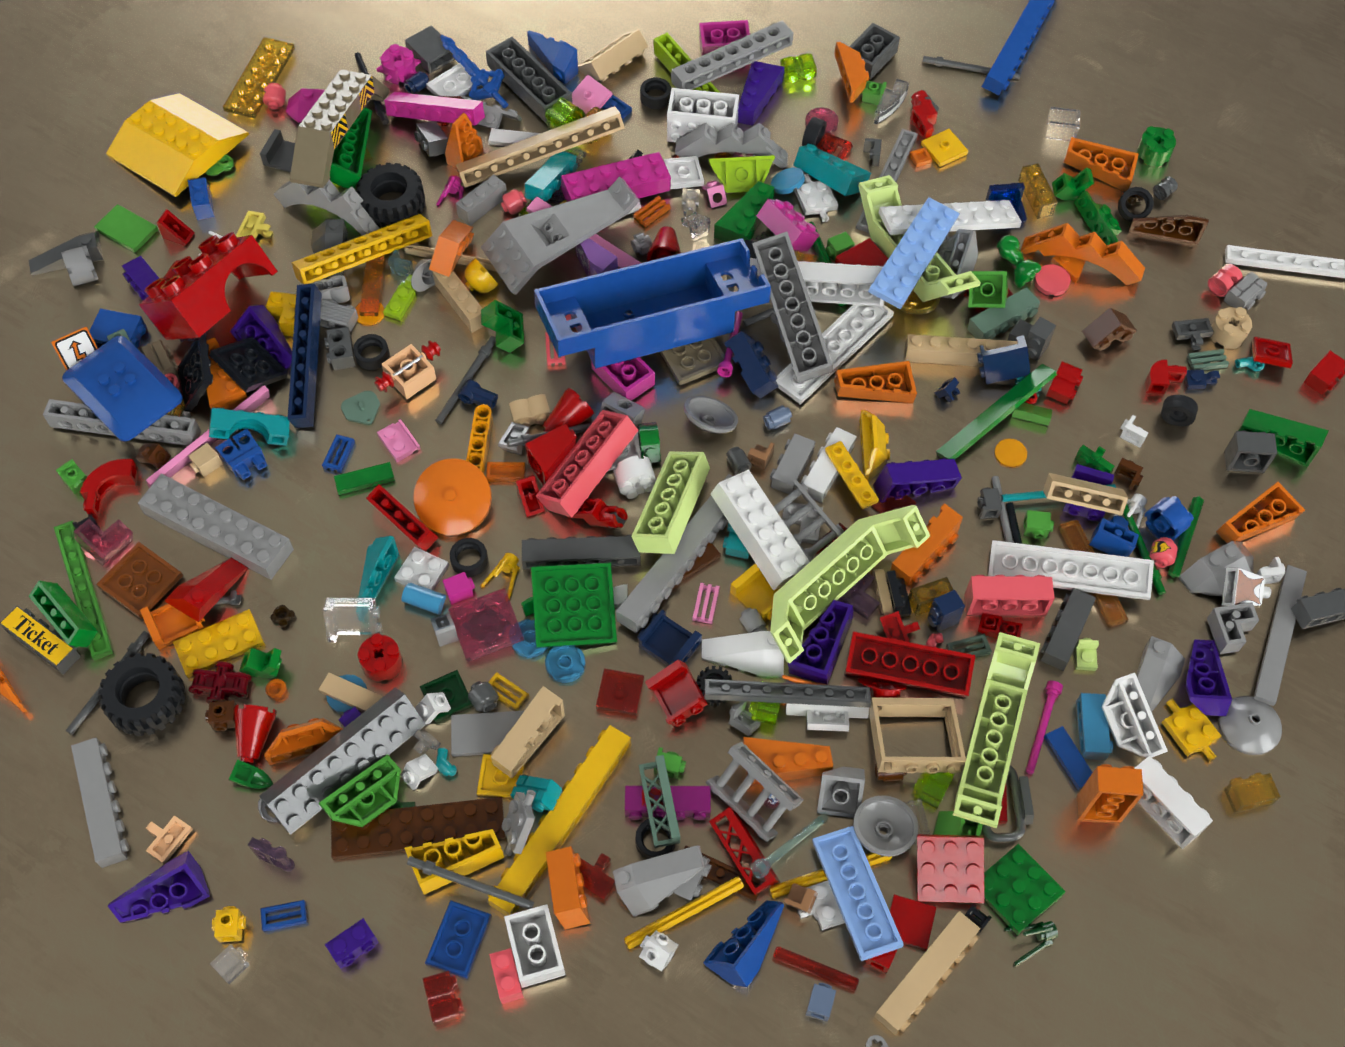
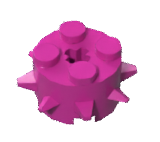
M393 44L383 52L380 57L382 65L376 68L377 72L384 73L386 81L398 85L399 82L403 83L417 73L416 66L421 63V60L415 59L413 52L408 48Z

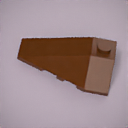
M1187 214L1133 218L1128 232L1198 245L1209 219Z

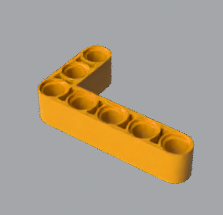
M481 404L474 411L466 461L472 464L478 463L475 466L485 475L493 417L491 408L488 405Z

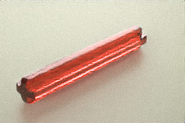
M776 947L773 958L782 963L849 990L855 991L857 989L859 979L781 947Z

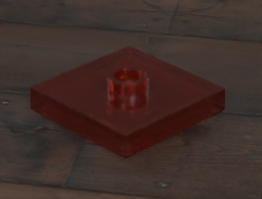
M604 668L596 709L636 716L644 675Z

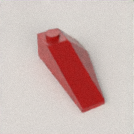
M231 557L179 585L165 599V602L200 622L248 570V567Z

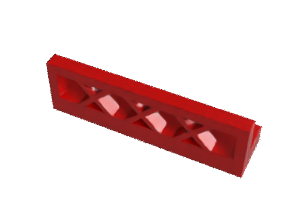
M731 807L709 821L754 895H757L770 885L780 883V880L739 815ZM724 817H727L730 822L728 832L720 830L716 824ZM731 835L740 838L739 850L733 849L729 845ZM742 853L752 857L751 868L742 866ZM754 872L762 873L766 880L757 888L752 882Z

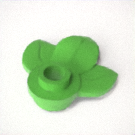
M227 154L224 155L207 170L206 174L215 176L223 171L230 170L234 166L233 159Z

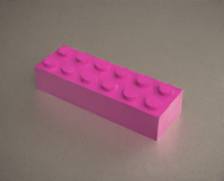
M660 152L561 175V190L566 202L608 190L618 177H621L638 198H643L670 191L671 176Z

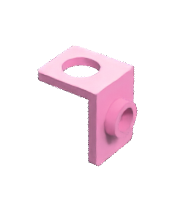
M714 180L702 186V189L708 193L711 208L727 204L723 184ZM715 193L722 195V199L718 203L713 201Z

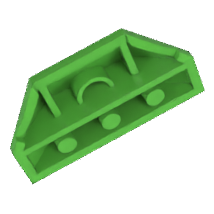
M387 754L319 802V805L333 821L363 827L397 802L401 769Z

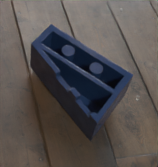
M741 331L724 342L726 348H730L735 355L733 360L735 363L739 362L742 368L741 374L753 394L762 398L779 387L776 382L777 376L769 366L771 362L764 355V347L760 341H755Z

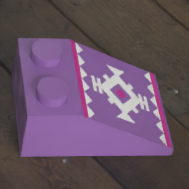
M590 238L575 246L576 255L587 277L618 269L617 256Z

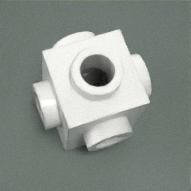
M656 930L650 937L647 935L642 941L640 947L643 950L639 957L645 960L648 965L654 966L662 972L671 961L678 944L669 939L667 935Z

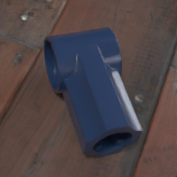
M467 380L458 394L459 399L466 404H485L491 409H494L498 400V394L481 388L473 380Z

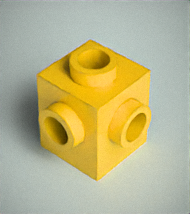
M235 906L223 907V910H216L215 918L212 919L214 937L219 942L242 941V932L246 928V916Z

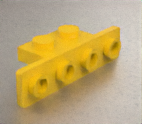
M839 441L826 447V454L860 507L865 509L878 503L879 498L843 443Z

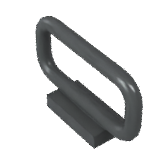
M1011 765L1008 775L1017 830L1012 833H994L990 826L983 824L984 835L993 842L1019 840L1025 833L1026 825L1033 824L1034 811L1028 776H1020L1018 780L1017 772Z

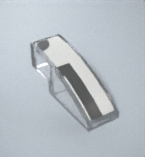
M896 79L892 90L885 88L875 112L874 124L884 121L900 107L907 95L909 82Z

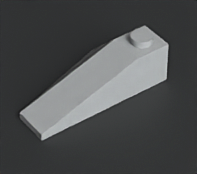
M697 845L629 864L614 870L613 875L617 893L632 916L636 917L654 910L659 906V902L665 897L671 896L677 887L689 881L705 866L700 846Z

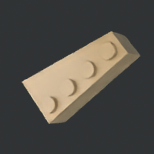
M542 686L518 721L506 734L501 744L497 745L492 751V764L510 778H513L565 716L563 700Z

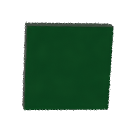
M458 670L420 686L423 696L429 693L443 692L451 707L448 712L439 713L434 718L435 723L473 707L468 699V691Z

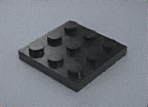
M204 335L194 340L178 365L180 391L183 396L182 407L183 411L190 413L198 405V401L204 396L206 389L213 382V375L210 371L211 360L208 357L209 345L206 343V336Z
M253 336L213 349L209 354L246 393L285 379L289 374Z

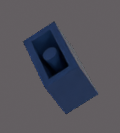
M956 590L933 600L928 621L932 627H935L937 632L958 624L961 619L965 605Z

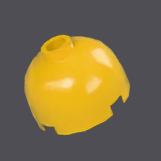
M476 258L467 265L465 269L467 282L465 284L471 291L476 290L479 293H488L499 285Z

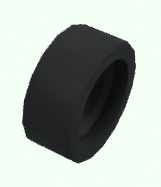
M653 77L641 84L640 99L646 107L661 109L669 104L671 86L665 79ZM655 89L661 90L665 94L660 97H652L647 92Z
M816 117L811 118L803 135L802 146L812 144L817 148L820 147L827 127L825 120Z
M1142 187L1130 188L1123 193L1118 201L1119 214L1129 222H1132L1133 218H1146L1153 209L1154 200L1148 190ZM1131 195H1138L1144 199L1146 208L1141 214H1132L1127 210L1126 200Z
M364 335L357 339L353 346V353L357 364L366 370L379 369L382 367V363L389 359L390 353L387 342L379 335ZM378 346L382 348V352L374 358L361 356V352L366 347Z
M463 538L457 541L450 550V562L454 571L458 574L465 572L467 577L481 574L488 564V555L484 544L474 538ZM466 549H474L480 553V560L471 566L459 564L457 557Z
M654 817V818H656L657 820H659L660 822H661L662 819H663V818ZM646 819L639 825L636 831L635 843L642 857L650 859L674 851L676 844L666 846L660 851L647 849L643 842V836L647 830L651 829L649 819ZM661 827V829H663L667 833L668 838L670 839L669 832Z

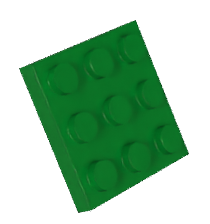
M1019 843L984 872L985 902L1017 935L1066 892Z

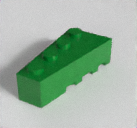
M758 181L714 224V238L724 242L743 238L744 242L745 240H751L761 223V220L756 215L768 199L773 200L774 186Z
M1249 409L1238 431L1275 434L1277 454L1308 467L1321 449L1329 430Z

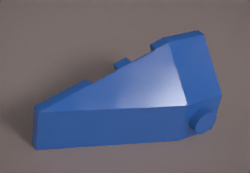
M530 30L527 32L529 46L558 81L567 84L578 74L576 48L562 40L557 42L552 37L547 39L543 34Z
M766 900L747 917L748 922L739 929L736 927L731 932L733 934L731 938L725 943L720 941L703 962L705 966L732 985L748 987L760 970L784 908L783 902Z

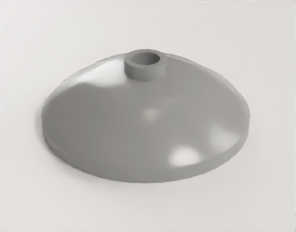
M701 395L692 396L684 404V412L687 418L704 431L721 434L730 432L737 426L738 417L734 410L718 399Z
M1252 696L1235 697L1232 699L1227 715L1218 717V725L1223 738L1231 747L1244 754L1262 755L1271 751L1279 743L1282 735V724L1278 714L1269 704L1255 700Z
M891 796L871 797L861 803L854 815L853 827L860 843L872 853L881 856H897L909 850L916 840L918 834L916 816L908 805ZM883 830L886 834H882L880 831Z

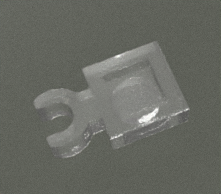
M683 188L682 206H684V216L687 215V211H692L693 216H696V207H699L700 189Z

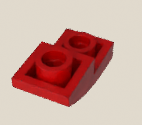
M982 613L978 632L994 639H998L999 632L1021 638L1023 624L1005 621L1002 616Z

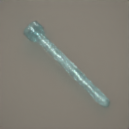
M825 813L821 814L766 859H757L750 866L753 874L759 879L765 877L769 873L772 864L828 820V815Z

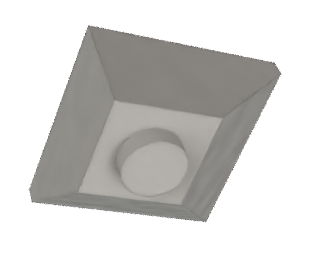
M843 766L823 772L817 813L854 818L856 810L862 803L865 770Z

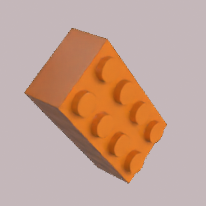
M1109 764L1097 766L1077 794L1078 820L1121 823L1144 795L1142 769H1134L1133 766L1117 768Z

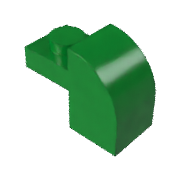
M1086 167L1075 177L1063 173L1052 182L1055 197L1065 201L1076 200L1087 188L1094 184L1092 171Z
M657 422L638 424L642 459H644L643 456H646L650 459L651 463L661 462Z
M250 648L244 653L239 672L258 678H276L282 662V658H280L282 650L273 648L268 653Z

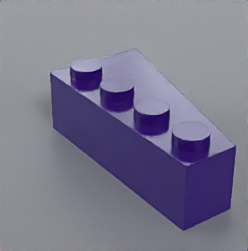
M757 61L751 63L739 102L738 123L754 125L765 105L769 103L771 96L777 91L779 84H782L784 66Z
M139 256L122 265L125 271L122 274L133 290L137 292L140 299L144 301L149 297L144 291L145 288L159 279V277L142 256Z
M942 458L931 461L891 462L885 465L874 482L873 487L879 498V504L887 502L886 499L902 500L903 496L913 494L916 497L924 494L927 490L934 493L953 489L962 477L955 459Z

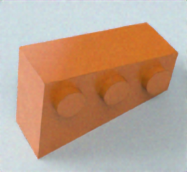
M571 846L546 852L555 916L565 930L591 924L587 909V899L583 890L584 879L579 870V866H581L579 853H575Z

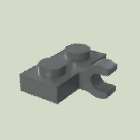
M1209 318L1173 321L1172 323L1176 340L1191 339L1193 351L1201 350L1200 345L1203 344L1202 337H1212L1214 333Z

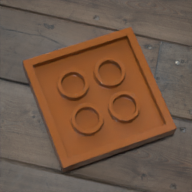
M138 542L96 585L142 619L140 609L148 607L151 610L183 577V574Z

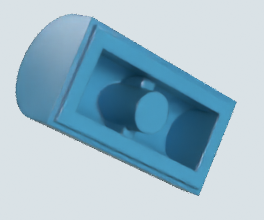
M408 583L403 590L401 600L404 603L440 615L446 595L413 583Z

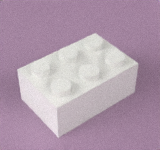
M548 904L504 916L522 988L565 976Z

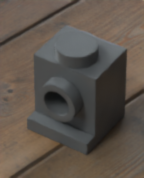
M987 487L981 489V495L977 499L978 507L982 509L979 515L980 519L999 518L1002 504L998 488L991 489Z

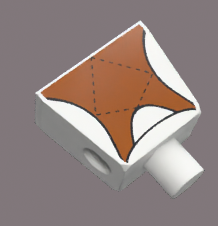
M1226 568L1222 605L1231 606L1253 602L1254 606H1260L1263 598L1267 599L1270 597L1271 589L1264 586L1265 579L1262 576L1239 568Z

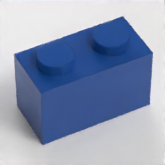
M206 178L188 180L191 204L197 220L215 217L211 191Z

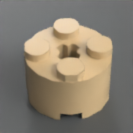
M1242 307L1220 309L1211 325L1214 333L1210 338L1214 343L1218 342L1220 345H1223L1224 349L1239 348L1245 342L1252 328V320L1247 314L1246 309Z

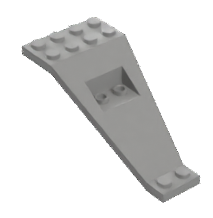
M618 177L608 190L503 221L481 246V249L511 293L516 295L538 269L629 214L640 200L624 179Z

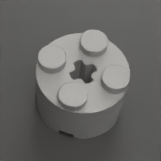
M86 245L61 252L73 286L98 280Z

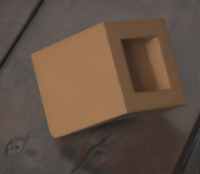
M771 442L768 448L757 444L755 448H751L748 453V459L751 464L765 470L774 453L775 444Z
M794 883L788 897L784 898L783 902L810 914L818 893L810 888Z

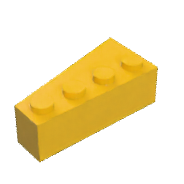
M493 829L467 834L462 838L454 839L452 837L445 839L443 842L433 844L429 842L419 847L413 848L410 846L404 848L408 858L411 856L425 862L429 860L436 863V866L463 876L505 858ZM412 867L424 895L453 882L434 874L431 876L422 873L423 870Z

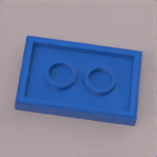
M450 900L425 964L467 979L492 915Z

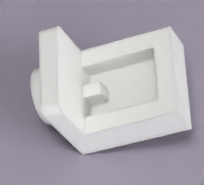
M443 692L426 694L415 707L425 724H430L439 713L448 712L451 709Z
M424 754L407 762L401 777L412 790L418 788L420 781L436 774L438 767Z

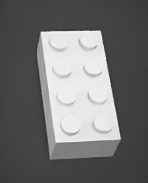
M1149 755L1134 768L1142 769L1144 795L1138 803L1182 849L1211 824L1213 820L1210 818L1209 813L1196 804L1191 794L1185 792L1178 785L1177 780L1163 770L1162 765Z

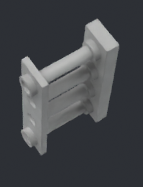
M794 479L793 483L796 490L776 504L774 508L779 513L801 495L808 502L788 519L783 520L788 529L812 509L820 516L800 533L793 535L811 562L815 553L836 537L838 538L844 530L839 524L835 526L808 494L809 489L803 482L799 483ZM826 523L831 532L812 547L804 550L800 545L802 540Z
M740 742L729 749L728 753L732 756L733 760L721 777L718 775L708 779L706 784L711 786V791L724 800L756 831L760 838L767 842L777 836L778 832L772 827L786 809L789 811L795 809L804 799L743 742ZM739 765H741L748 771V775L738 789L734 791L726 783ZM756 779L763 785L764 789L750 807L742 799V796ZM770 794H772L779 801V805L767 821H765L757 812Z

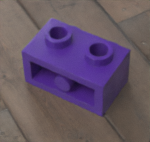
M362 918L327 942L325 946L337 965L342 969L352 964L363 953L371 951L379 942L364 918Z

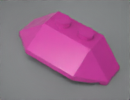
M301 88L289 98L286 114L298 123H301L325 90Z

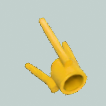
M505 553L504 557L480 587L483 588L493 576L497 577L501 571L505 573L512 572L505 601L509 603L516 575L520 569L517 565L519 562L518 557L512 553Z

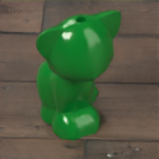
M1006 235L997 243L996 247L1000 256L1016 266L1014 269V283L1016 287L1022 288L1025 283L1032 281L1041 270V266L1038 262H1034L1031 259L1024 260L1023 253L1019 249V240L1012 235Z

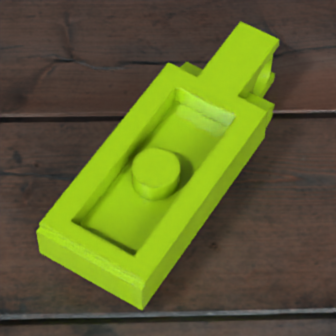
M409 274L405 283L401 282L383 311L384 316L401 321L416 296V291L411 285L412 275Z

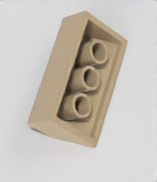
M634 30L623 34L578 65V70L585 76L589 75L596 81L603 82L609 78L608 75L610 73L614 74L621 70L620 66L631 63L633 57H639L644 54V50L649 46L640 30Z

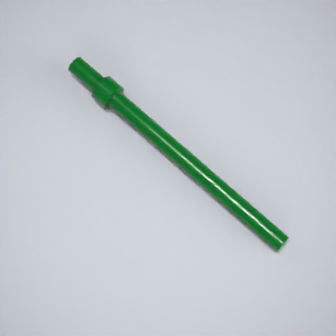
M1126 504L1123 515L1128 521L1130 531L1139 534L1136 545L1142 559L1152 560L1133 516L1127 517L1130 509ZM1154 566L1152 582L1158 595H1163L1166 591L1161 581L1162 576Z

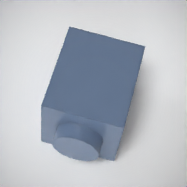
M825 983L814 984L806 1015L828 1022L836 990H833L832 986Z

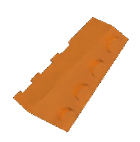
M215 337L206 341L209 345L208 357L211 360L210 371L213 375V382L206 389L211 410L212 408L233 410L248 397L246 392L209 356L211 350L220 347Z
M743 737V743L783 781L822 776L823 772L833 770L830 746ZM755 779L751 785L760 783Z

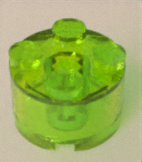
M560 97L554 106L547 110L545 117L547 118L548 128L554 129L584 118L585 114L581 108L568 99Z

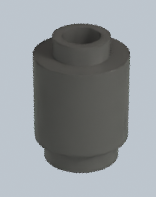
M733 447L726 453L727 461L736 475L746 470L750 471L752 464L742 449Z

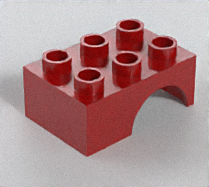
M231 232L220 239L217 235L211 236L198 246L202 254L193 260L190 256H187L173 265L172 270L176 275L166 282L164 278H159L145 288L144 291L149 297L142 301L139 306L165 340L199 338L231 311L225 298V284L230 273L240 280L245 277L268 274L273 276L278 272L253 235L237 237L234 232Z

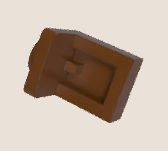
M145 443L140 447L135 459L140 463H151L159 470L168 462L171 455L159 444Z
M1122 458L1115 473L1132 481L1128 488L1132 491L1134 485L1139 486L1143 475L1140 474L1144 467L1135 464L1131 460Z

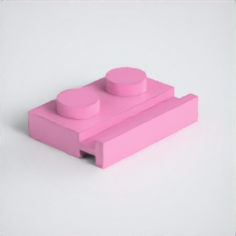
M401 419L396 424L392 423L377 432L378 437L396 462L413 454L415 450H420V445Z

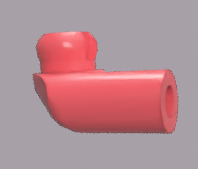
M934 632L930 634L926 646L936 647L938 643H943L942 633L935 634Z

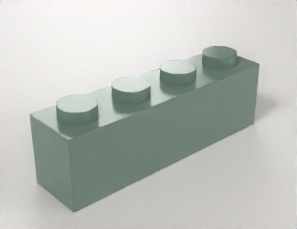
M1026 287L1008 297L1005 308H988L970 318L967 330L976 339L992 340L999 333H1005L1010 327L1016 325L1020 319L1024 320L1036 315L1040 301Z

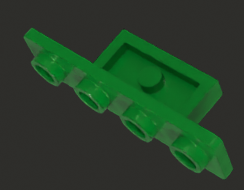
M1084 191L1074 201V204L1092 232H1096L1106 245L1118 242L1115 235H1118L1122 230L1117 219L1111 214V209L1105 204L1095 203L1088 191Z

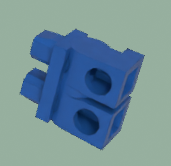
M247 428L232 437L235 445L229 438L215 447L219 457L226 463L235 476L238 475L243 480L250 477L251 472L249 468L255 465L258 470L267 466L262 449ZM247 436V438L239 442L240 438ZM231 446V447L228 448L227 450L223 451V449H224L225 447Z

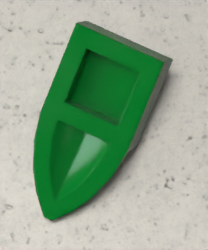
M240 760L236 761L228 781L247 788L263 789L273 785L271 778L263 770Z

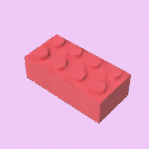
M981 574L971 576L965 592L966 615L982 616V613L998 616H1046L1055 599L1052 577H1045L1044 575L1025 577L1024 575L985 576Z

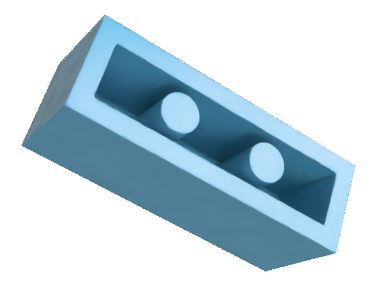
M1081 693L1076 700L1080 753L1084 759L1106 760L1110 753L1113 752V742L1109 738L1111 729L1102 710L1106 694Z

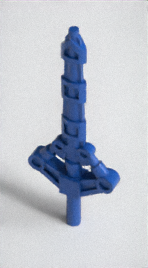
M441 35L443 47L446 50H450L453 58L458 63H461L465 71L472 77V86L469 92L470 98L477 101L494 97L504 109L507 108L508 103L498 93L502 80L505 77L501 69L495 71L480 70L467 57L465 52L455 45L452 38ZM489 76L493 77L490 82H488ZM478 86H483V88L477 90Z

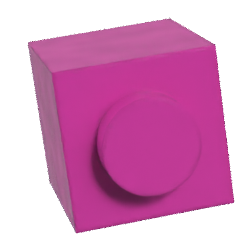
M465 572L442 580L451 605L474 597L472 589H475L471 577L467 578Z

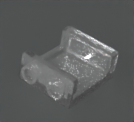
M326 598L323 613L328 642H336L338 635H373L382 633V622H378L380 606H376V598Z

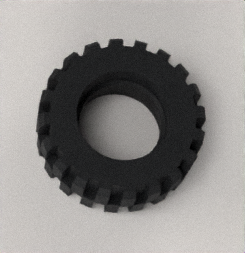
M400 163L379 164L374 169L370 168L367 174L364 173L361 180L358 181L356 192L363 199V202L360 204L379 228L422 214L424 211L425 195L421 178L413 169L410 170V167L406 165L401 166ZM389 192L403 193L401 197L394 200L386 201L379 199L382 195Z
M136 653L135 657L129 655L124 657V661H117L113 664L114 668L112 670L108 669L105 673L106 679L101 680L100 687L102 689L98 691L100 707L117 729L123 730L126 734L131 735L134 733L136 736H143L145 732L151 735L155 734L157 729L162 731L166 728L165 725L170 722L172 724L176 720L174 716L180 714L183 709L180 704L185 703L186 698L184 696L186 691L182 683L183 680L173 665L162 656L156 657L153 653H147L146 656L143 653ZM146 681L159 682L158 693L151 702L137 708L126 707V698L136 685Z

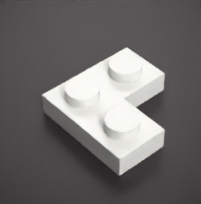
M791 502L784 508L782 520L788 519L805 504ZM812 509L794 524L801 525V532L820 516ZM820 527L803 539L802 542L816 544L819 538Z

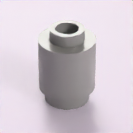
M747 608L741 613L742 616L739 620L748 633L767 631L766 623L757 609Z

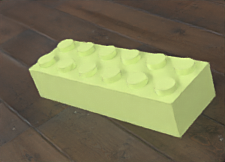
M669 451L631 536L638 552L675 554L710 470L704 452Z

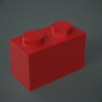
M1330 350L1309 373L1304 383L1321 395L1327 390L1331 391L1337 384V378L1341 380L1345 376V360Z

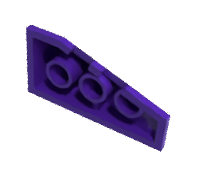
M1194 639L1185 684L1189 700L1204 715L1226 716L1232 702V696L1215 640Z
M188 850L170 860L110 902L108 907L121 923L147 917L148 914L162 911V913H166L174 908L182 907L184 909L191 907L210 897V892L200 865Z

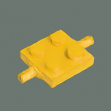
M1173 698L1167 701L1166 704L1173 714L1165 718L1161 723L1184 754L1189 756L1195 752L1202 751L1209 762L1215 759L1217 756L1209 746L1217 741L1221 734L1208 717L1194 704L1180 708Z

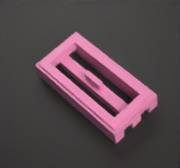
M700 583L692 621L712 624L720 586L712 587L711 584L707 586L704 583ZM703 590H705L706 596L701 617H697ZM714 592L712 606L708 619L705 618L708 607L710 593Z

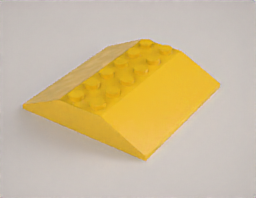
M179 93L150 100L127 118L106 154L108 157L176 197L189 186L188 180L198 179L218 160L244 140L249 133Z

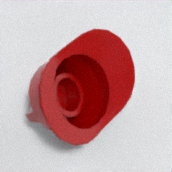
M868 678L858 679L859 683L870 687L871 698H900L901 690L907 688L904 685Z

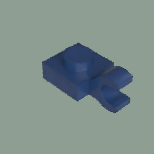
M1204 369L1187 370L1184 378L1187 390L1205 389L1207 384H1217V379L1220 378L1219 371H1210L1204 374Z

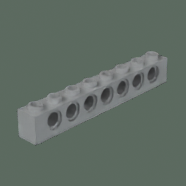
M783 20L774 23L771 26L671 69V82L676 88L693 90L791 46L794 32Z
M49 399L43 416L50 427L115 436L85 404ZM164 415L134 438L189 446L200 436L201 430L196 419Z

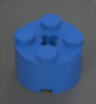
M1176 496L1162 498L1144 516V518L1147 516L1148 521L1145 522L1147 528L1156 538L1167 537L1173 541L1185 532L1194 520L1193 515L1181 504L1180 499Z

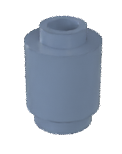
M781 405L767 412L763 416V420L769 430H775L791 422L792 413L788 407L785 408Z

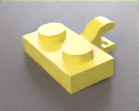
M248 211L236 236L253 235L256 240L258 234H261L265 238H271L273 231H269L270 225L263 224L266 219L264 213Z

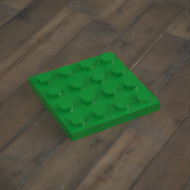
M611 563L530 568L536 648L617 643Z

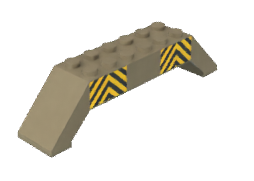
M340 70L298 126L290 182L324 188L330 179L335 148L369 100L384 101L389 94V88L372 75Z

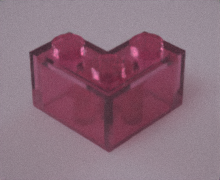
M88 519L74 530V539L103 566L133 540V532L119 519L104 532Z

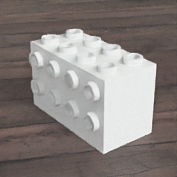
M672 88L667 111V142L676 143L678 139L704 123L713 127L717 132L731 123L737 126L739 95Z

